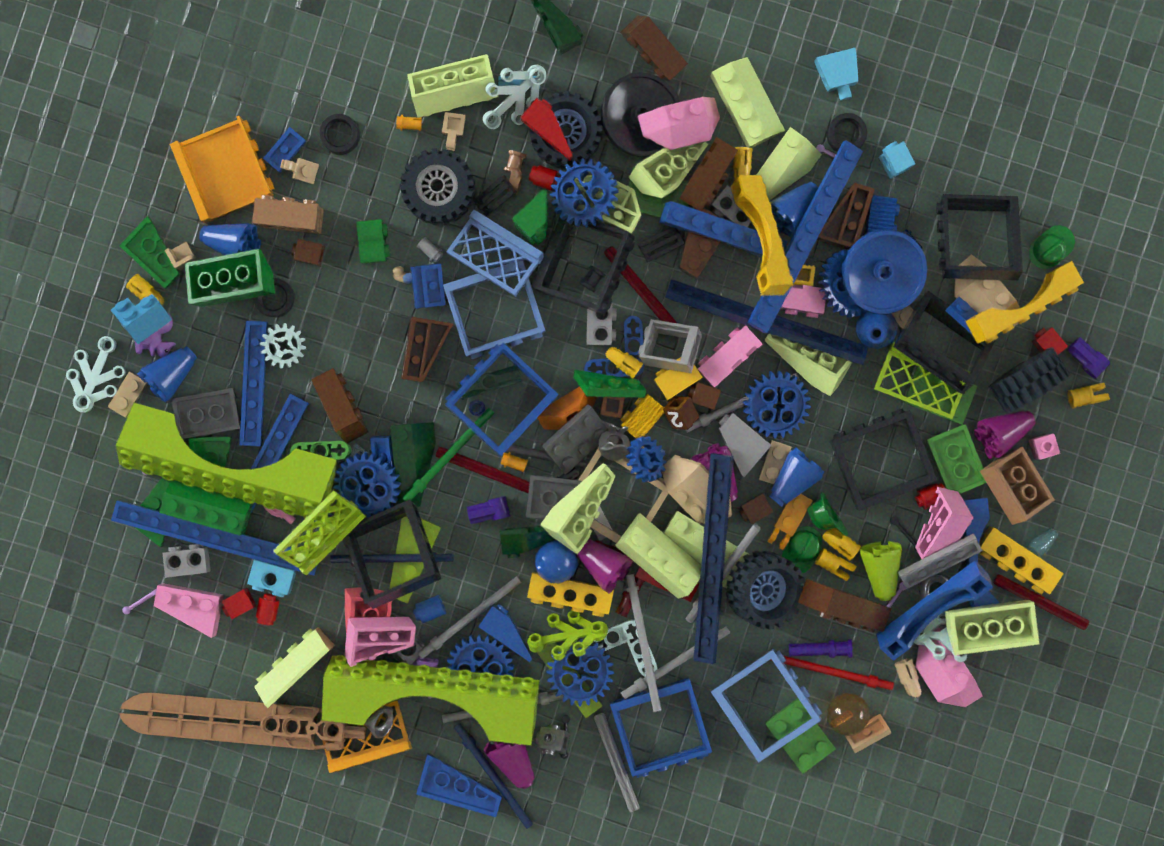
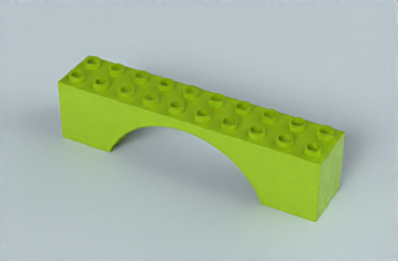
M137 403L133 404L116 443L119 465L126 469H137L147 475L155 474L162 476V478L168 481L176 480L186 486L201 487L207 492L215 491L222 493L228 498L236 497L243 499L246 503L261 504L267 509L282 510L288 515L296 514L303 516L305 519L331 494L335 483L336 459L297 448L282 460L262 468L236 470L214 465L196 455L185 444L177 430L173 413ZM322 516L317 517L315 520H321Z
M332 655L323 677L322 721L364 725L372 713L386 703L410 696H429L446 700L463 708L479 722L486 732L489 741L523 745L532 744L540 680L531 677L519 678L511 675H493L488 672L476 673L469 670H451L446 667L434 668L427 665H409L404 662L392 663L386 660H364L350 667L344 655Z

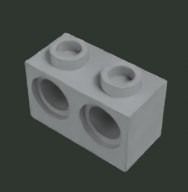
M727 185L711 205L712 213L719 218H725L733 223L748 227L752 222L748 216L746 222L742 223L737 220V213L743 211L735 204L731 187ZM723 199L729 200L731 208L723 209L720 206V201Z
M613 303L609 310H606L608 316L604 320L598 319L596 312L587 309L588 346H612V341H616V329H612V321H616L617 308H612ZM599 329L607 332L608 336L603 341L595 337V333Z
M192 544L189 545V549L181 550V546L169 547L168 552L162 553L165 578L211 571L208 547ZM195 553L201 556L200 564L193 562L192 558ZM174 556H178L181 560L179 567L174 566L172 563Z

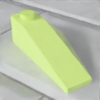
M791 127L756 174L762 176L769 201L809 173L822 155L808 139Z
M703 142L674 150L663 148L638 163L630 174L629 179L641 193L663 198L679 187L708 144Z
M770 333L765 338V342L806 381L829 396L838 388L853 363L788 339L771 335Z
M602 464L551 509L541 523V526L552 537L578 554L590 538L593 531L590 530L594 518L598 519L600 514L598 508L601 501L606 499L615 474L607 465Z

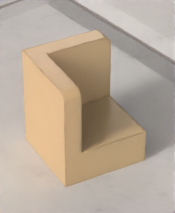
M188 242L172 250L169 248L165 250L175 269L182 270L185 268V263L198 261Z

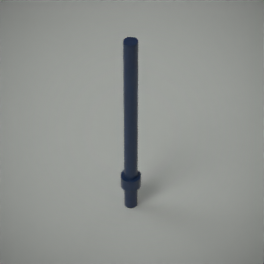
M433 552L436 563L453 562L454 560L453 553L437 554V552ZM420 554L362 555L365 563L423 562ZM348 555L330 556L331 563H350Z
M461 723L456 725L454 729L463 740L462 744L464 747L471 751L525 828L531 827L533 823L475 744L476 740L472 735L469 736Z

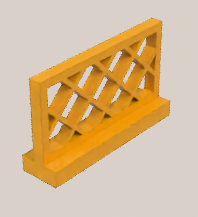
M398 700L385 704L387 707L395 706L397 715L393 720L390 731L383 738L380 745L374 746L369 743L373 735L370 732L366 741L358 739L364 743L358 752L349 749L353 741L351 738L346 747H343L344 750L338 758L332 759L331 752L324 749L329 773L338 772L412 749ZM382 713L378 717L375 726L379 724L381 719L386 720V718L383 717L384 713ZM393 726L401 729L403 738L394 740L388 737ZM322 740L323 745H326V742L328 741Z

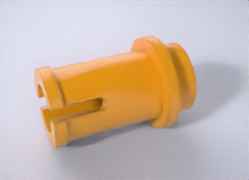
M403 114L397 116L396 129H400V131H403V129L421 131L422 117H403Z
M511 452L503 454L500 464L504 465V468L508 466L524 473L528 460L511 455Z

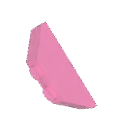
M700 97L666 105L637 116L643 137L651 139L669 150L709 141L720 119L715 98Z
M938 626V627H937L936 629H934L933 631H939V632H940L941 629H940L939 626ZM939 640L932 641L936 646L940 645L945 648L946 655L942 660H936L924 644L919 645L915 667L937 702L967 707L983 697L965 663L956 661L954 655Z

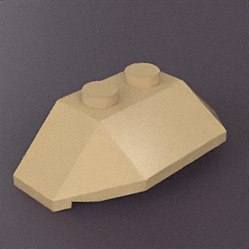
M971 254L958 266L986 265ZM955 279L954 297L956 299L958 297L962 298L977 313L989 308L999 310L1020 308L1017 300L1000 280Z
M674 455L666 464H663L666 470L662 472L667 491L696 522L705 524L709 471L699 462ZM731 498L729 503L728 518L732 516Z

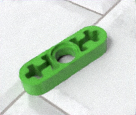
M343 441L298 442L291 447L290 453L296 448L300 449L301 447L303 450H310L311 453L316 454V448L322 445L326 449L324 456L338 461L346 460L351 455V447ZM340 445L342 448H345L342 456L336 452L331 453V449H340Z

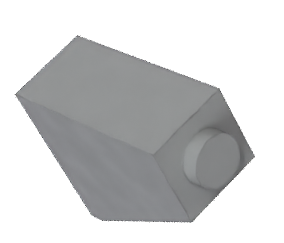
M726 413L719 421L721 426L718 430L726 446L729 448L731 456H733V461L739 474L745 477L770 448L771 444L734 413H731L730 416Z

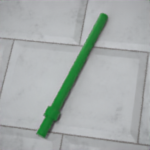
M488 408L474 423L481 428L495 413ZM468 429L421 479H417L412 484L413 487L403 499L405 501L412 500L419 492L422 493L432 478L475 433Z

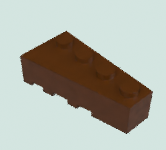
M806 579L798 603L820 611L819 616L831 620V617L834 616L833 620L846 624V621H849L848 625L859 629L862 625L863 630L872 633L875 630L884 632L892 609Z

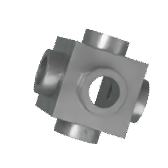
M548 724V728L541 726L540 732L538 731L536 735L537 747L543 750L545 755L555 756V753L566 754L570 734L565 730H560V726Z

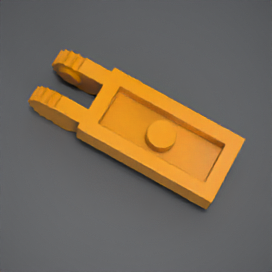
M800 494L787 503L774 524L775 528L767 542L772 544L776 540L779 530L786 534L779 544V549L784 550L813 500Z

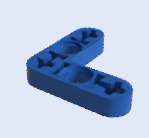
M630 316L624 322L625 353L628 352L633 356L639 355V350L631 352L628 349L629 342L636 340L640 346L643 345V325L637 316ZM631 320L639 323V327L635 329V334L640 333V338H627V334H632L631 328L627 327ZM592 359L584 367L585 371L591 372L587 369L591 367V363H595L597 367H602L601 362H606V375L630 377L621 370L616 374L610 373L608 366L611 361L608 359ZM644 364L635 376H639L644 371ZM598 370L596 373L602 374L603 370Z

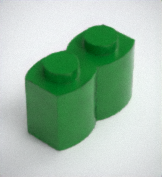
M382 219L356 222L361 264L387 262V257H390L389 244H385V236H388L387 224H383Z

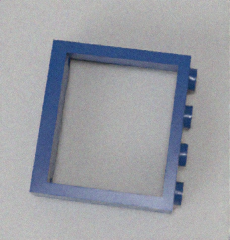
M504 343L501 346L496 344L488 352L491 356L486 361L482 359L474 367L476 372L471 377L467 375L459 383L462 387L457 392L452 390L445 398L448 401L445 406L499 457L506 452L559 395ZM503 354L540 388L546 396L498 446L454 404Z
M689 678L657 687L659 698L681 691H687L703 745L638 765L635 764L619 712L620 710L651 701L649 690L633 694L627 699L620 698L610 702L632 777H645L653 770L661 772L669 769V765L677 764V766L684 765L689 762V759L695 757L697 760L703 759V757L709 756L708 753L712 752Z

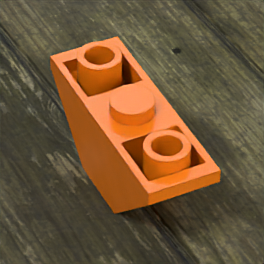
M579 386L551 403L537 419L545 430H560L586 405L589 404L593 408L597 397L586 396Z

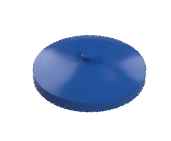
M890 229L873 231L860 238L849 250L843 265V282L848 295L861 308L878 314L894 313L910 305L921 293L927 278L926 258L918 243L908 235Z

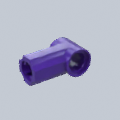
M1078 337L1067 349L1083 365V370L1094 379L1110 365V361L1103 354L1095 351L1081 337Z
M506 496L467 507L471 524L511 516Z

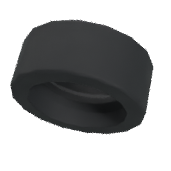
M843 113L831 121L827 128L826 137L828 144L833 150L838 152L841 146L835 138V129L837 125L845 121L852 122L859 130V138L853 145L859 149L863 146L867 139L868 131L861 117L853 113Z
M333 114L322 122L319 129V137L329 152L336 155H345L357 147L360 140V131L351 117L344 114ZM343 122L352 131L350 141L344 146H335L328 139V130L334 123Z
M274 278V285L281 287L285 291L286 301L284 305L279 309L272 310L263 304L262 296L254 297L253 300L255 307L262 314L277 318L286 315L294 305L295 295L287 282Z

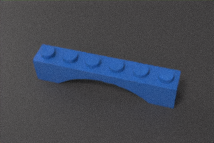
M673 201L665 203L659 223L721 241L762 258L763 250L757 230ZM781 239L783 251H785L788 241Z
M988 498L964 499L973 519L961 538L974 533L979 543L982 532L990 520ZM978 554L965 560L966 567L973 561L978 563ZM988 591L977 600H971L970 606L998 604L999 601Z
M973 561L887 625L884 632L879 631L876 635L880 649L893 661L911 648L919 634L940 614L960 603L977 600L992 589L993 585L989 574L976 561Z

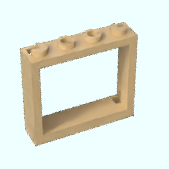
M599 447L580 476V481L585 480L600 458ZM626 456L621 460L615 461L628 470H632L631 466H627L630 459L626 458ZM661 477L649 482L662 490L646 516V519L650 522L669 494L665 481ZM593 520L591 528L613 542L617 543L622 537L597 520Z

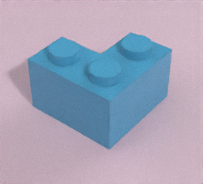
M153 294L143 298L136 306L126 298L118 302L111 309L112 313L137 344H140L172 320Z

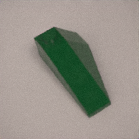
M531 0L559 55L582 44L581 37H583L579 26H574L573 22L550 0Z
M434 422L390 426L395 474H399L396 481L401 482V485L397 487L401 491L398 495L399 504L405 502L403 497L413 487L412 484L417 479H421L430 469L436 444ZM424 491L422 493L419 492L411 500L417 507L421 506Z
M542 526L500 530L502 555H507V558H518L521 553L556 540Z

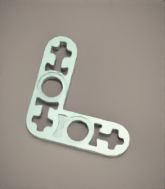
M627 620L608 628V633L611 631L617 632L619 639L615 643H610L606 635L604 639L607 645L604 647L605 651L627 642L639 672L642 676L646 677L645 671L642 670L644 668L643 660L638 662V658H642V654H637L634 651V646L639 643V639L631 643L630 639H634L631 632L627 633L626 631L629 629V624L636 626L635 620ZM603 643L598 645V650L603 647ZM649 647L652 664L654 665L653 670L656 671L657 664Z

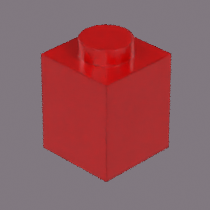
M1053 327L1041 328L1034 334L1036 338L1031 341L1040 352L1053 347L1056 353L1060 354L1068 347Z
M248 588L222 601V610L227 617L230 616L231 620L257 606Z

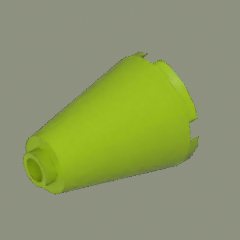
M881 541L865 544L860 549V555L874 595L881 601H889L896 595L898 571L902 555L901 544L893 541H888V545H881Z

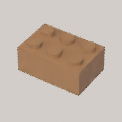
M261 195V198H255L252 223L259 228L321 234L324 209L313 200H303V203H298L293 198L282 197V201L274 199L273 196Z
M1023 446L1008 451L1004 456L999 457L980 470L1012 525L1027 521L1055 501Z

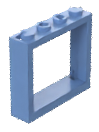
M523 260L518 261L519 271L526 270ZM515 262L503 265L505 274L517 272ZM501 266L490 269V275L493 277L502 275ZM478 273L443 284L466 357L471 356V359L484 356L483 352L491 350L496 344L499 346L502 343L505 345L511 344V347L522 344V339L530 337L531 340L543 337L542 333L546 332L529 278L524 286L538 327L472 349L453 292L490 280Z
M772 649L711 691L758 762L822 719L820 716L822 712L816 703H811L808 699L810 696L808 690L804 685L800 687L796 681L798 679L797 674L792 668L788 669L786 667L784 655L780 651L776 652L775 649ZM772 659L812 718L763 750L723 691Z

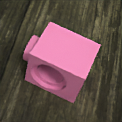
M1045 434L1028 439L1033 457L1036 460L1060 454L1055 434Z

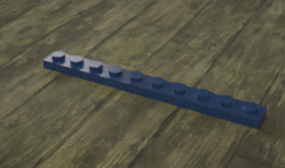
M671 279L665 298L756 329L747 323L755 309L754 307ZM776 316L768 331L771 335L788 339L853 363L863 365L866 359L868 346L780 316Z
M716 453L710 454L693 661L708 664L716 663L733 467V456Z

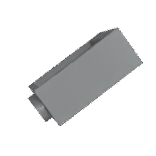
M651 319L649 326L645 328V340L643 345L640 346L638 353L644 365L692 373L702 339L699 327ZM658 334L687 338L680 361L652 356Z

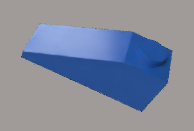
M493 604L478 627L531 662L533 656L513 619L507 614L509 610L500 604L498 606Z

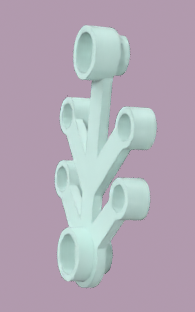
M532 65L527 71H512L509 68H504L501 71V78L506 82H511L513 79L524 80L520 85L497 86L495 83L487 84L485 90L491 97L509 95L494 111H488L484 114L483 123L488 128H498L501 124L500 116L515 102V112L512 113L511 120L516 125L523 124L521 118L516 121V117L524 114L525 92L530 87L531 96L526 100V106L529 108L532 101L536 98L539 99L540 85L546 80V70L542 66ZM510 72V76L505 78V74ZM538 72L537 77L533 78V74ZM495 87V91L490 93V89ZM493 116V120L488 122V118Z
M104 336L99 339L98 348L100 353L92 371L87 361L88 353L85 350H77L74 353V358L79 362L87 382L83 390L79 381L80 372L77 369H69L66 372V377L71 382L76 394L73 399V406L79 412L90 411L94 406V402L106 397H114L118 391L115 385H107L104 390L92 394L95 386L114 378H123L126 375V369L123 366H115L113 370L101 374L109 353L116 349V341L112 337ZM107 341L111 342V347L109 349L105 347V343ZM80 352L84 353V358L82 360L78 358V354ZM118 368L122 369V374L120 376L116 374V370ZM72 371L76 373V377L74 379L70 377V373ZM110 387L114 388V394L112 395L108 393ZM83 398L87 400V405L85 406L81 404Z
M945 612L930 622L921 632L923 634L919 635L914 641L917 645L924 644L936 660L945 658V648L940 645L936 646L932 640H939L954 655L947 627L940 632L933 631L941 624H946V618H940L945 616ZM967 654L963 656L954 655V659L958 662H963L967 659Z

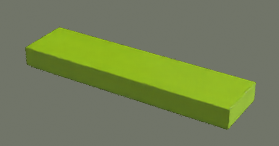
M556 642L545 644L544 649L541 652H537L549 669H552V667L547 662H554L551 654L552 649L558 646ZM562 666V669L574 671L578 677L581 676L576 669ZM565 674L562 677V683L565 685L572 683L573 676ZM583 681L582 688L584 690H590V687L587 685V683ZM590 699L589 706L586 701H582L581 707H579L578 701L575 700L574 702L585 718L603 706L599 700L595 702L593 699Z

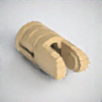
M907 658L896 662L894 665L907 694L915 698L919 697L922 691L913 659Z

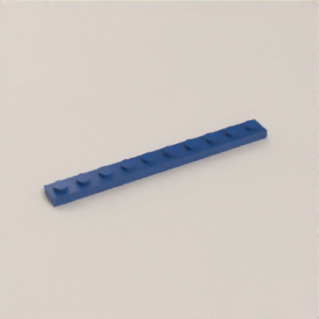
M847 140L842 142L784 252L787 257L790 274L793 277V284L863 153L861 149ZM790 289L785 295H761L747 323L763 333H768Z
M120 500L116 501L111 521L301 572L299 568L276 555L273 550L279 543L246 534L236 535L159 513L160 511ZM287 547L283 552L291 550V547ZM317 566L309 573L310 575L315 576Z

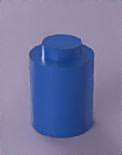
M439 595L415 604L416 609H413L416 620H421L422 623L446 614L444 604Z

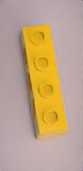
M989 526L979 541L982 552L979 553L981 556L988 560L991 558L998 561V567L1006 572L1010 569L1016 573L1014 575L1016 579L1023 583L1028 581L1033 585L1031 588L1041 595L1043 593L1051 594L1064 574L994 527ZM1000 545L1005 547V553L1002 556L997 554V548ZM1020 556L1023 563L1020 567L1016 568L1014 560ZM1035 568L1040 570V576L1037 579L1032 577V571Z
M532 572L527 598H531V602L536 604H543V601L550 602L552 607L563 609L565 605L572 607L571 610L584 613V610L592 611V615L604 617V614L609 615L614 590L608 594L599 585L571 579L560 584L550 583L541 578L537 572ZM546 586H553L556 589V593L553 596H547L544 593ZM569 589L574 590L576 593V598L571 601L564 597L565 591ZM587 594H594L597 600L594 604L589 605L585 602L584 598Z

